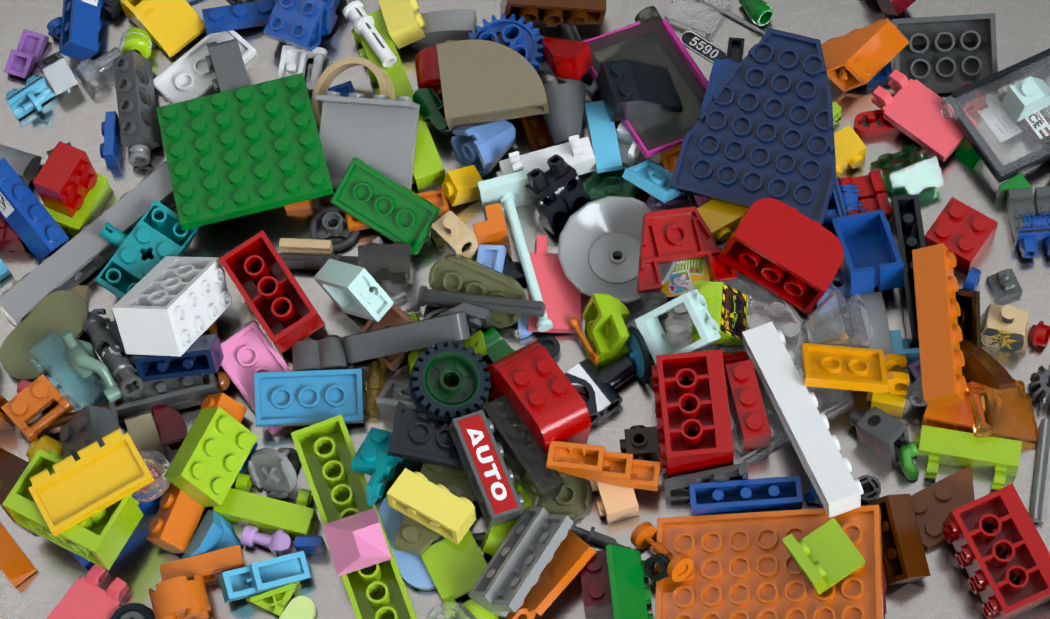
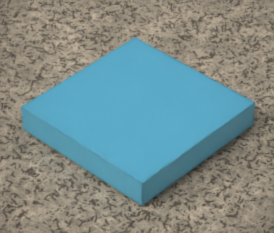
M651 159L625 169L622 175L624 179L663 203L686 193L673 188L670 189L673 173Z

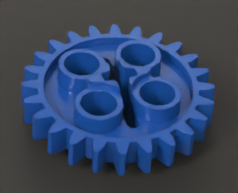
M502 13L500 20H497L492 15V22L489 23L483 19V27L475 25L476 33H468L469 39L488 40L499 43L497 35L501 34L505 46L510 47L526 58L536 71L541 70L540 63L544 62L543 36H540L538 28L534 29L532 21L525 24L523 16L516 21L515 14H512L510 19H506L505 14ZM512 36H517L515 39H509Z

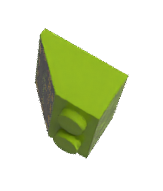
M695 281L694 290L698 289L699 293L704 296L708 312L719 327L721 338L710 344L743 345L742 332L747 330L748 295L723 282ZM692 321V343L700 340L701 337Z

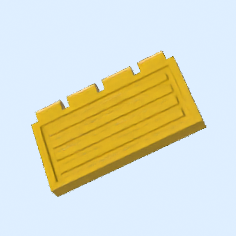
M118 428L102 437L105 443L103 447H100L98 442L95 441L77 451L80 457L79 460L75 461L74 457L70 455L52 465L55 471L54 474L51 475L46 468L29 478L33 486L28 489L54 537L155 481L128 433L123 435Z

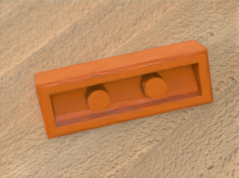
M0 522V569L12 585L16 587L35 573L37 569Z
M235 545L161 564L159 568L162 581L186 575L187 580H195L194 575H202L204 583L218 580V576L222 572L246 567L247 563L241 547Z

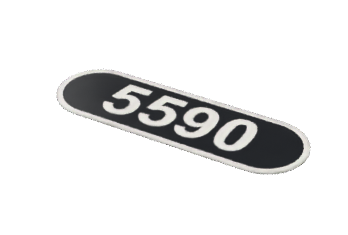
M686 31L680 37L681 42L685 46L713 63L714 59L722 60L727 56L724 50L692 31Z

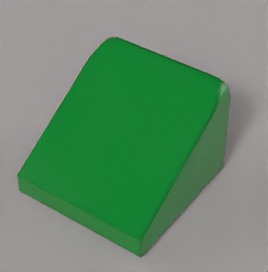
M964 137L954 156L970 171H974L983 161L966 137Z
M1018 173L999 185L996 197L998 199H1006L1008 189L1032 187L1024 176Z

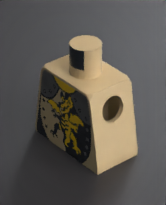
M448 211L431 225L430 240L446 256L457 254L476 261L479 245L475 234L452 211Z
M990 304L980 317L981 346L1026 354L1030 332L1029 312L1018 309L1011 304L1004 306Z

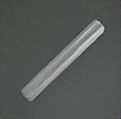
M1046 418L1042 419L1039 425L1029 514L1032 521L1037 523H1043L1045 519L1050 478V419Z

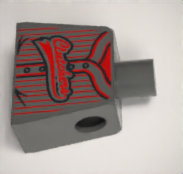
M871 407L866 414L859 409L853 410L848 417V422L856 427L858 442L893 470L900 463V447L903 444L907 445L909 443L908 426L877 407Z

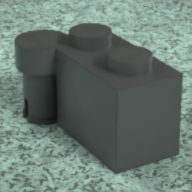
M236 38L221 43L215 41L206 44L209 53L208 56H205L209 71L214 70L216 79L212 80L215 94L250 85Z

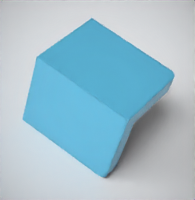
M900 330L890 331L893 354L906 356L907 365L920 359L919 348L908 349L907 339H902Z

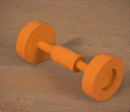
M650 522L639 524L631 534V543L639 550L652 546L654 553L665 554V557L668 556V560H671L667 566V575L675 582L686 579L693 570V560L684 553L678 554L673 558L672 553L660 542H655L657 537L656 527Z

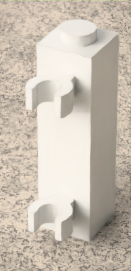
M578 134L568 137L569 142L519 155V151L509 153L508 159L499 161L500 171L496 172V175L499 177L526 169L530 172L537 168L545 173L550 169L547 164L548 159L555 154L562 157L567 164L573 167L578 175L596 171L595 156L589 138L580 139Z

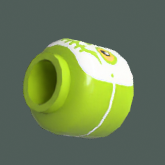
M133 27L127 29L121 36L120 55L134 50L149 59L152 51L151 35L142 28Z

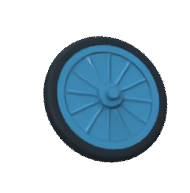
M628 327L629 338L626 344L629 352L627 357L636 369L637 374L635 376L642 382L648 381L651 376V361L646 342L636 327Z

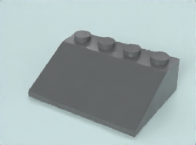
M995 13L891 20L909 40V44L892 59L893 71L896 69L903 73L908 81L910 79H917L935 93H953L966 84H972L998 72Z

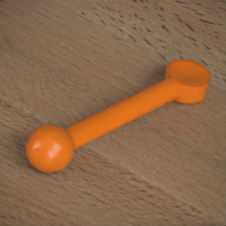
M571 318L568 322L569 326L575 329L590 354V360L593 363L599 362L600 357H598L597 352L593 351L578 326V319Z

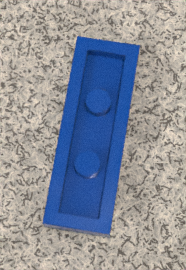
M261 0L202 9L206 34L264 26L267 24L276 4L275 0Z

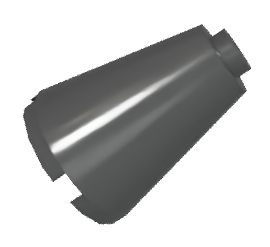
M566 79V84H558L557 80L543 84L550 113L542 114L554 146L569 142L568 137L579 134L581 139L586 95L584 84L573 79Z

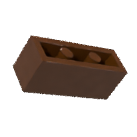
M910 494L886 495L867 502L868 505H879L881 508L882 561L887 585L910 583L931 576Z

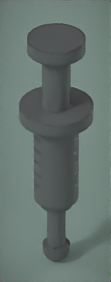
M576 522L572 524L571 531L586 537L587 544L591 541L604 547L612 544L632 549L631 547L618 544L616 539L594 531L595 527H591V530L587 531L577 527Z

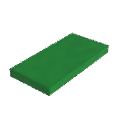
M353 157L330 200L332 204L414 255L419 253L430 233L431 225L436 222L442 211L439 207L358 157Z

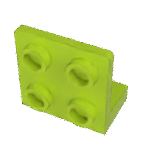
M834 518L803 539L796 541L792 534L782 539L787 551L819 595L866 563L863 556Z

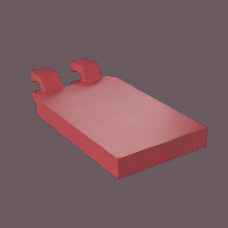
M895 69L889 75L890 80L887 85L896 91L897 94L892 98L890 92L878 86L872 94L874 97L871 99V102L884 111L882 118L944 162L961 144L965 137L941 104L944 101L943 98L917 79H910L908 81L906 75ZM966 116L974 128H976L977 123Z
M537 235L535 253L531 252L530 258L543 302L546 305L548 319L553 324V328L545 332L577 334L575 329L569 326L568 322L573 317L577 318L579 321L578 326L581 329V292L565 277L558 254L547 253V235ZM527 285V300H532ZM528 316V331L539 332L536 326L538 323L537 317Z
M94 564L88 571L86 578L84 576L81 579L77 578L47 619H110L115 611L120 608L119 605L130 590V587L126 582L117 577L108 587V591L105 592L100 586L109 573L106 569Z

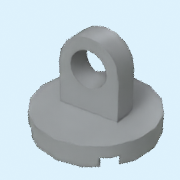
M262 448L251 456V460L248 462L249 474L254 484L259 489L263 488L266 490L265 494L269 497L276 499L286 498L297 486L296 471L298 470L300 459L294 448H280L277 451L271 448Z

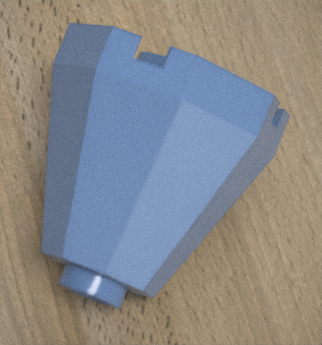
M506 120L461 125L453 129L452 134L456 135L451 137L450 142L460 164L475 165L480 176L483 177L491 172L514 143L516 131L513 124Z

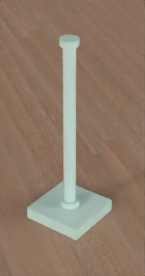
M528 169L477 182L484 216L486 215L485 206L501 203L502 211L506 210L532 301L543 302L516 207L533 203L530 193L527 192L525 187L529 184L527 177ZM545 310L543 317H537L538 323L536 326L539 332H545L553 328L552 321L548 319Z

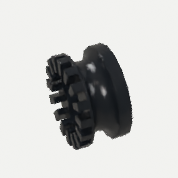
M657 553L646 559L644 570L647 577L653 581H660L668 577L666 570L671 561L668 560L669 557H665V554ZM655 563H658L661 567V571L659 573L658 570H655L657 568H654Z

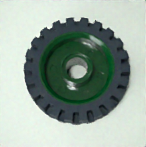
M447 341L446 344L439 342L434 347L431 345L425 352L419 355L411 370L409 380L411 399H414V405L417 409L420 408L421 412L429 415L435 421L440 420L442 424L451 422L454 418L477 412L486 402L491 388L490 371L486 372L488 365L486 361H482V356L479 352L475 354L474 348L469 346L467 349L464 347V343L458 342L455 345L453 341ZM450 378L455 381L456 386L448 387L443 380Z

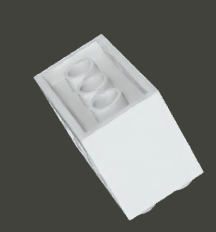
M166 256L124 295L112 309L126 354L181 357L232 302L225 280V271L222 268L219 257Z

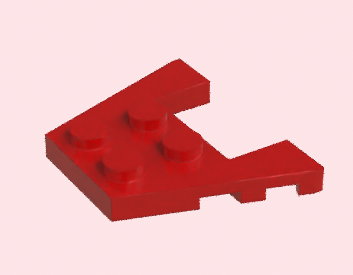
M695 206L648 212L643 216L637 294L660 291L663 288L657 265L663 263L706 258L711 282L734 281L737 278L734 269H731L728 265L717 259L722 249H718L711 237L713 234Z

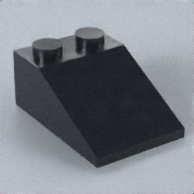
M627 59L601 63L596 83L611 122L683 111V106L668 68Z

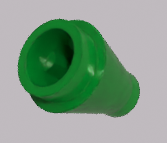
M739 0V3L743 6L753 24L764 26L773 18L772 6L763 0Z

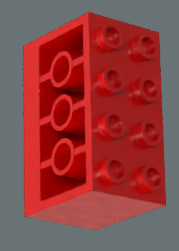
M722 349L656 355L657 365L651 367L661 469L667 468V477L670 478L674 475H687L734 465V446Z
M1013 484L967 503L949 513L942 524L944 526L942 528L943 535L949 544H953L957 552L955 553L956 560L962 569H966L970 577L968 579L970 588L974 594H979L983 602L981 607L987 619H1010L1050 601V553Z

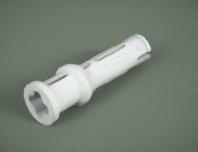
M360 0L349 3L344 8L343 15L345 18L350 19L354 25V31L364 37L381 61L383 67L388 68L395 64L397 57L374 27V19L372 16L367 15L363 9V3Z

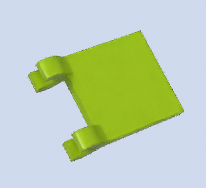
M470 529L458 545L445 538L431 545L421 555L451 619L461 616V611L455 600L471 591L487 567V563Z

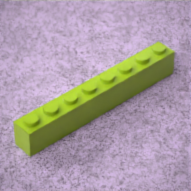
M378 10L367 14L373 17L374 27L397 57V61L388 68L383 67L381 61L364 37L357 34L353 29L351 32L355 43H360L362 49H359L360 56L375 63L389 75L394 86L395 100L397 96L413 98L414 91L394 41L388 33L382 11ZM368 68L366 70L370 82H376V85L378 87L374 89L375 94L380 95L378 80L374 73ZM420 112L412 184H416L418 192L441 185L446 176L427 124L423 122L424 118Z

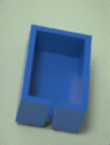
M883 209L831 218V232L839 239L843 247L844 258L840 267L850 296L874 292L876 287H878L879 291L903 287L904 264Z

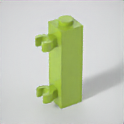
M922 425L920 434L914 435L913 442L919 451L916 460L927 462L925 478L936 480L939 464L965 468L970 465L972 470L994 473L992 481L993 490H999L1004 487L1006 476L1016 477L1020 463L1022 441Z
M242 473L238 474L235 489L230 488L222 505L212 506L213 511L232 524L244 527L247 524L258 527L259 531L271 534L278 530H283L291 539H295L297 536H313L319 519L315 509L310 508L313 501L311 490L300 488L297 502L293 504L249 493L253 481L249 480L250 475Z

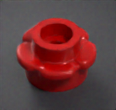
M1040 321L1037 325H1032L1029 332V340L1032 341L1034 347L1038 345L1045 347L1050 338V326L1044 325V322Z

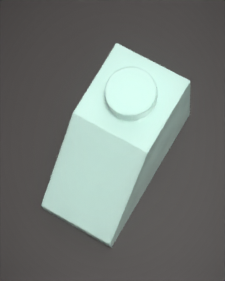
M1029 76L1010 86L1001 104L1017 123L1050 105V88L1042 79Z

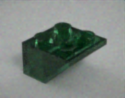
M916 144L906 145L901 148V151L894 154H883L878 157L877 161L870 163L873 171L880 170L885 193H887V197L890 199L895 195L921 194L944 184L937 155Z

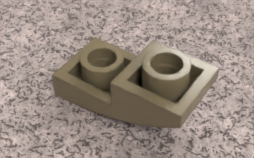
M151 411L125 418L124 421L133 443L140 455H143L141 457H145L142 459H153L155 463L168 460Z

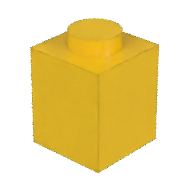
M475 165L447 171L441 187L443 195L448 198L452 207L480 199L477 182L483 180Z
M868 392L866 401L871 402V407H877L891 416L902 418L906 395H892L890 392Z

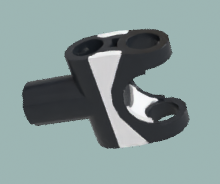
M624 354L600 370L590 359H585L565 373L578 393L588 398L586 406L590 414L591 424L604 418L620 406L623 399L615 389L637 374L634 365Z

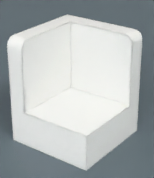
M620 122L617 128V139L623 165L632 167L639 156L640 149L623 123ZM638 128L640 136H642L643 133L640 130V128Z

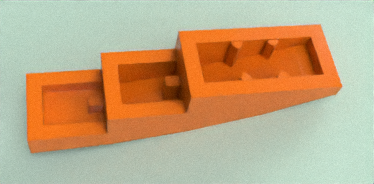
M552 441L549 445L546 464L549 469L572 476L627 488L658 492L661 462L633 459V454L608 452L605 450V446Z

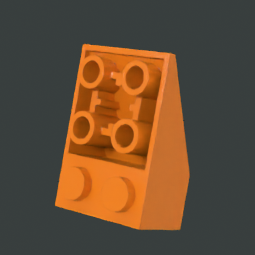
M888 18L877 20L873 24L861 29H854L841 37L829 39L821 44L828 78L843 92L865 85L909 44V40Z

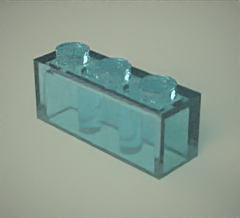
M54 330L51 331L29 350L33 357L30 362L39 372L44 370L50 376L48 380L58 391L62 389L68 396L66 399L75 411L78 408L83 410L88 406H94L105 396L103 389L106 386L94 373L87 378H79L66 361L64 353L65 342Z

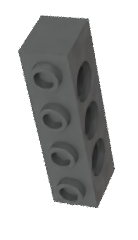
M130 50L113 59L121 144L128 148L140 144L148 146L152 150L160 146L152 63L134 50Z

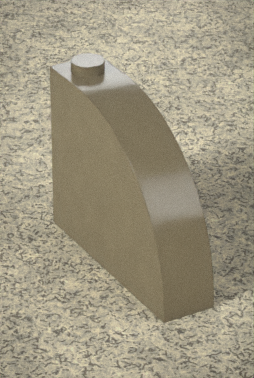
M480 39L446 40L441 44H436L445 120L449 129L461 125L489 123L550 113L542 80L527 59L515 50L500 43Z

